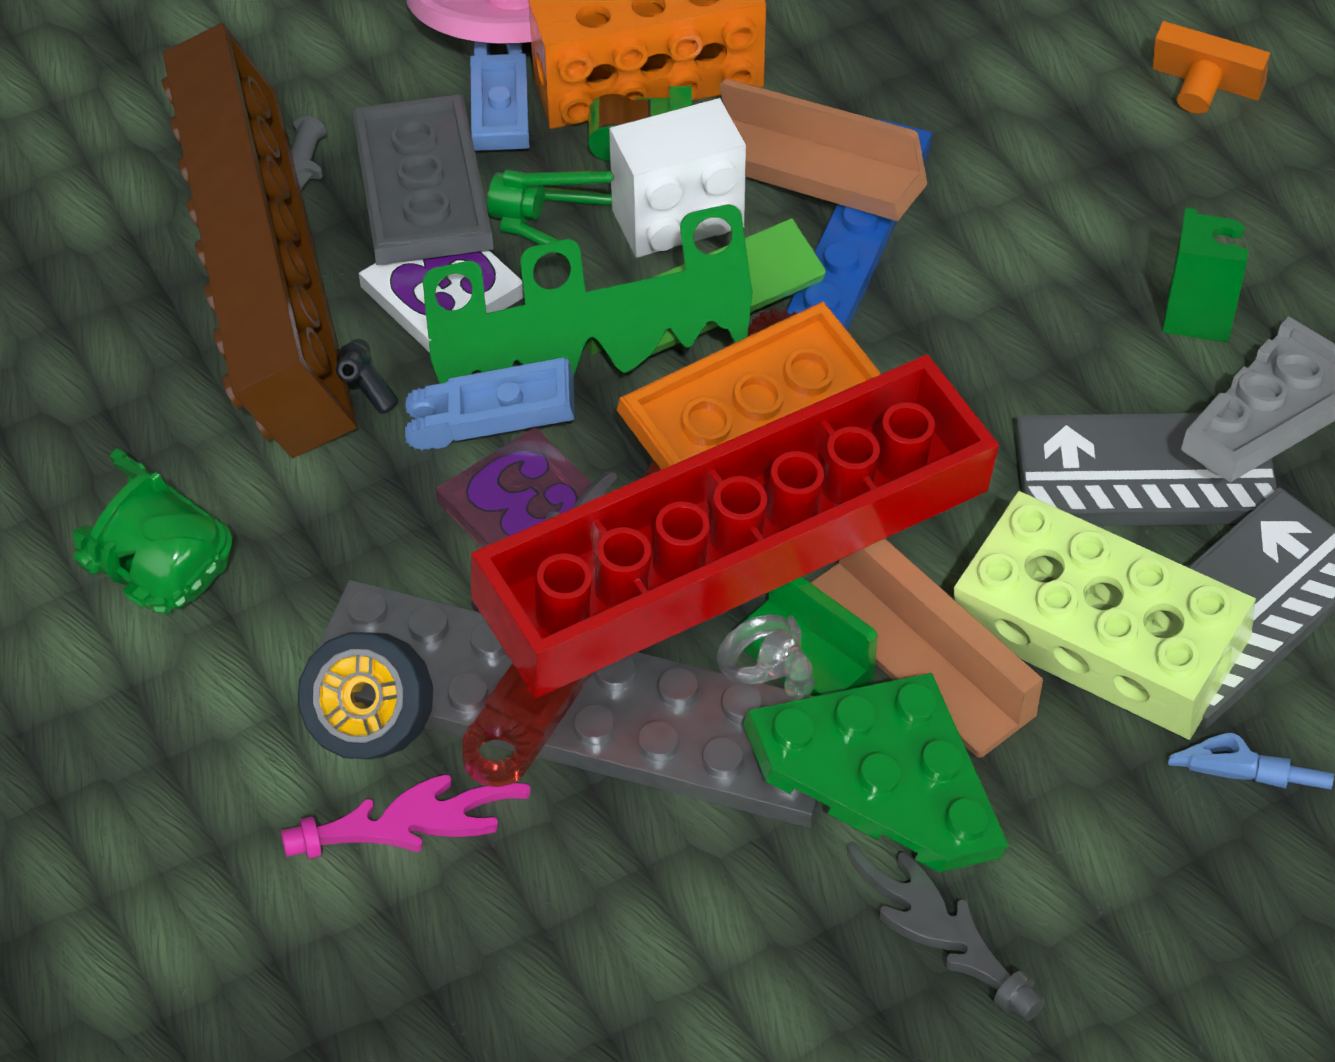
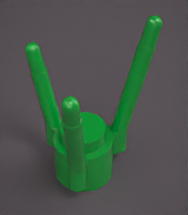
M506 169L505 172H497L491 181L487 200L488 213L492 218L501 219V232L520 235L539 245L560 241L525 224L529 218L538 219L540 217L544 200L612 206V194L543 187V185L610 183L614 180V174L610 171L524 173Z

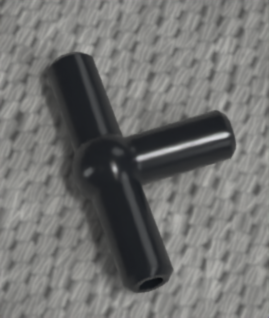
M354 339L342 346L336 357V373L338 377L346 382L355 381L379 413L384 414L396 406L398 403L397 396L371 363L369 344L363 339Z

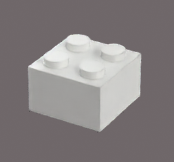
M720 98L609 128L611 172L614 174V180L611 182L612 211L636 258L682 245L680 223L686 214L693 211L731 204L740 210L744 227L746 144ZM709 218L697 226L694 232V241L723 235L732 230L725 220Z

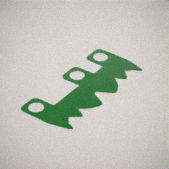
M725 204L693 211L683 217L680 223L686 271L585 292L580 247L575 241L565 239L530 247L524 251L520 259L525 305L490 313L486 312L482 270L476 262L464 261L429 270L423 278V292L428 338L431 339L429 341L430 358L439 383H447L449 378L471 375L475 370L487 372L513 367L514 361L517 360L522 365L563 357L569 360L574 376L584 345L591 337L601 343L616 367L623 373L636 368L655 351L666 330L671 328L677 339L686 348L692 347L709 321H714L723 329H729L735 343L747 338L753 291L740 210L734 205ZM721 218L731 227L732 239L725 250L717 254L702 253L694 244V232L697 226L706 219ZM548 253L564 255L569 260L571 272L567 281L555 289L542 288L536 283L533 276L536 262ZM451 274L464 275L472 285L470 300L465 306L457 310L442 308L435 296L439 282Z

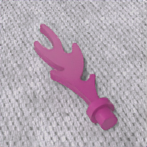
M449 775L438 776L405 791L387 807L376 821L368 819L373 812V801L371 799L364 800L358 808L348 815L326 825L316 827L313 816L299 819L300 826L280 830L284 853L286 857L305 853L307 859L321 857L320 845L353 842L386 844L420 852L422 850V840L420 837L410 833L411 831L446 837H467L493 833L498 829V820L495 817L474 818L466 816L465 813L493 801L527 799L530 796V786L523 783L488 785L468 790L445 801H439L436 798L451 787V777Z

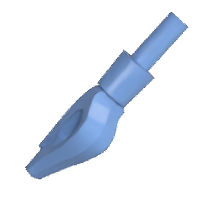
M1225 733L1209 738L1200 744L1171 754L1168 758L1169 766L1188 767L1191 771L1225 778L1255 779L1256 782L1285 789L1287 782L1331 790L1334 780V773L1291 766L1290 758L1258 755L1250 751L1244 740L1234 733ZM1228 751L1230 753L1213 754L1212 752Z

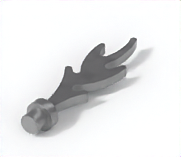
M851 843L848 845L847 856L858 873L883 896L908 910L903 912L888 906L881 907L880 920L900 935L917 943L939 949L963 951L964 954H949L947 956L946 968L948 970L971 975L996 989L997 993L994 1003L1005 1013L1015 1011L1026 1022L1038 1015L1045 1004V999L1033 990L1034 980L1023 971H1017L1010 975L998 962L977 931L967 901L959 900L956 916H950L947 913L944 900L932 880L906 853L898 855L897 866L909 881L908 883H901L874 866L864 856L857 844Z

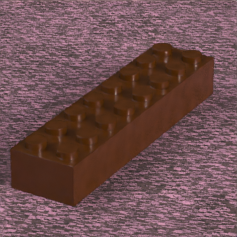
M222 22L162 52L167 77L162 79V86L174 107L175 116L170 118V125L176 139L182 146L184 155L178 158V164L184 179L191 189L192 197L186 201L187 208L194 223L199 228L201 239L195 242V248L209 276L210 283L204 285V292L209 305L217 315L219 327L213 330V336L227 364L228 373L222 377L224 388L236 408L241 409L245 407L253 415L262 436L267 441L275 439L293 459L357 429L347 382L341 380L336 373V357L339 349L278 94Z

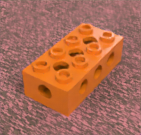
M528 0L533 81L549 129L588 122L590 104L596 98L606 94H620L631 100H635V98H669V86H692L693 101L721 95L719 85L724 79L756 87L764 86L765 0Z

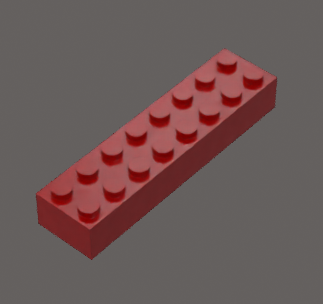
M926 354L471 552V599L536 699L987 492L999 444L929 355Z

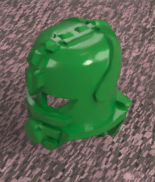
M116 448L109 455V458L115 467L126 474L128 484L110 501L94 527L89 525L77 527L72 532L76 549L73 558L90 575H96L101 571L116 583L128 584L122 592L130 601L148 610L151 609L158 614L171 613V610L174 608L180 610L185 604L194 601L204 593L216 577L225 571L232 546L230 530L222 521L213 519L211 514L197 507L193 501L179 494L172 486L167 485L157 472H149L142 463L133 460L124 451Z

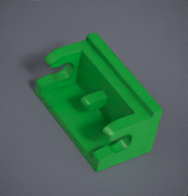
M1185 207L1168 291L1162 333L1228 343L1247 265L1249 249L1234 244H1221L1214 237L1226 235L1231 238H1242L1245 226L1230 218L1197 214L1198 209Z

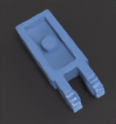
M474 41L475 56H470L471 133L475 151L529 148L526 53H522V43H506L507 54L491 55L490 43Z
M563 357L449 378L447 383L412 390L411 393H408V397H406V413H409L410 417H414L415 420L412 419V422L407 423V427H405L406 443H409V447L412 446L415 450L440 449L447 447L453 440L459 441L575 420L574 376L569 360Z

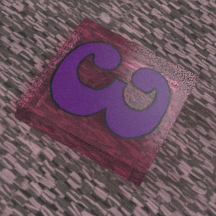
M535 427L436 487L435 490L437 502L483 548L545 521L547 514L551 511L561 514L572 509L577 500L592 483Z

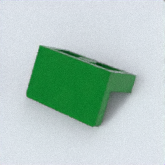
M803 577L769 591V600L734 629V644L798 693L815 697L864 687L875 676L878 638L876 630Z

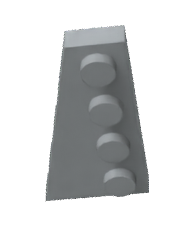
M1288 316L1280 325L1278 335L1273 340L1268 338L1260 347L1256 360L1248 368L1243 366L1234 376L1231 388L1226 393H1219L1189 426L1185 433L1181 451L1203 464L1210 472L1232 482L1334 422L1335 344Z

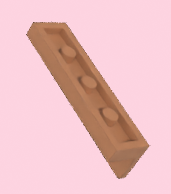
M724 79L719 85L723 104L746 144L745 177L894 221H899L927 185L919 135L915 130L730 79Z
M886 539L839 559V563L811 582V584L876 630L878 638L875 664L892 680L933 673L964 746L976 757H984L1037 716L1043 678Z

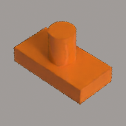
M1163 21L1155 38L1153 70L1185 79L1177 96V103L1186 111L1203 114L1209 110L1217 89L1259 101L1267 80L1271 52Z

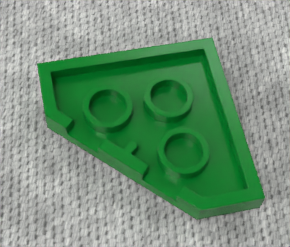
M933 673L748 710L743 726L767 783L790 795L794 788L831 807L828 815L876 840L882 834L917 852L916 861L939 873L1001 859L1008 848L1007 840Z

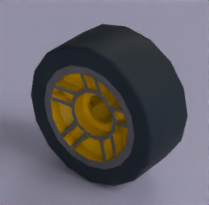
M349 632L326 641L309 657L299 679L298 708L306 730L322 748L342 758L369 760L382 758L404 750L422 733L432 712L433 683L426 663L408 643L387 633ZM367 683L374 688L376 693V699L370 707H367L363 702H356L354 698L355 693L361 692Z

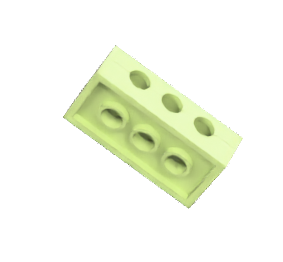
M1021 491L1017 492L954 587L955 601L1020 659L1188 740L1193 736L1202 721L1204 712L1251 638L1256 598Z

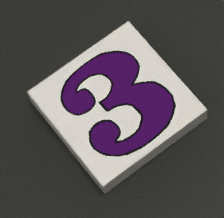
M489 250L382 265L374 263L359 272L361 288L429 353V341L431 339L428 338L423 292V278L429 270L464 261L476 262L482 270L487 313L504 310L524 298L522 280ZM448 275L439 282L436 288V300L446 310L460 309L470 300L472 285L464 275Z

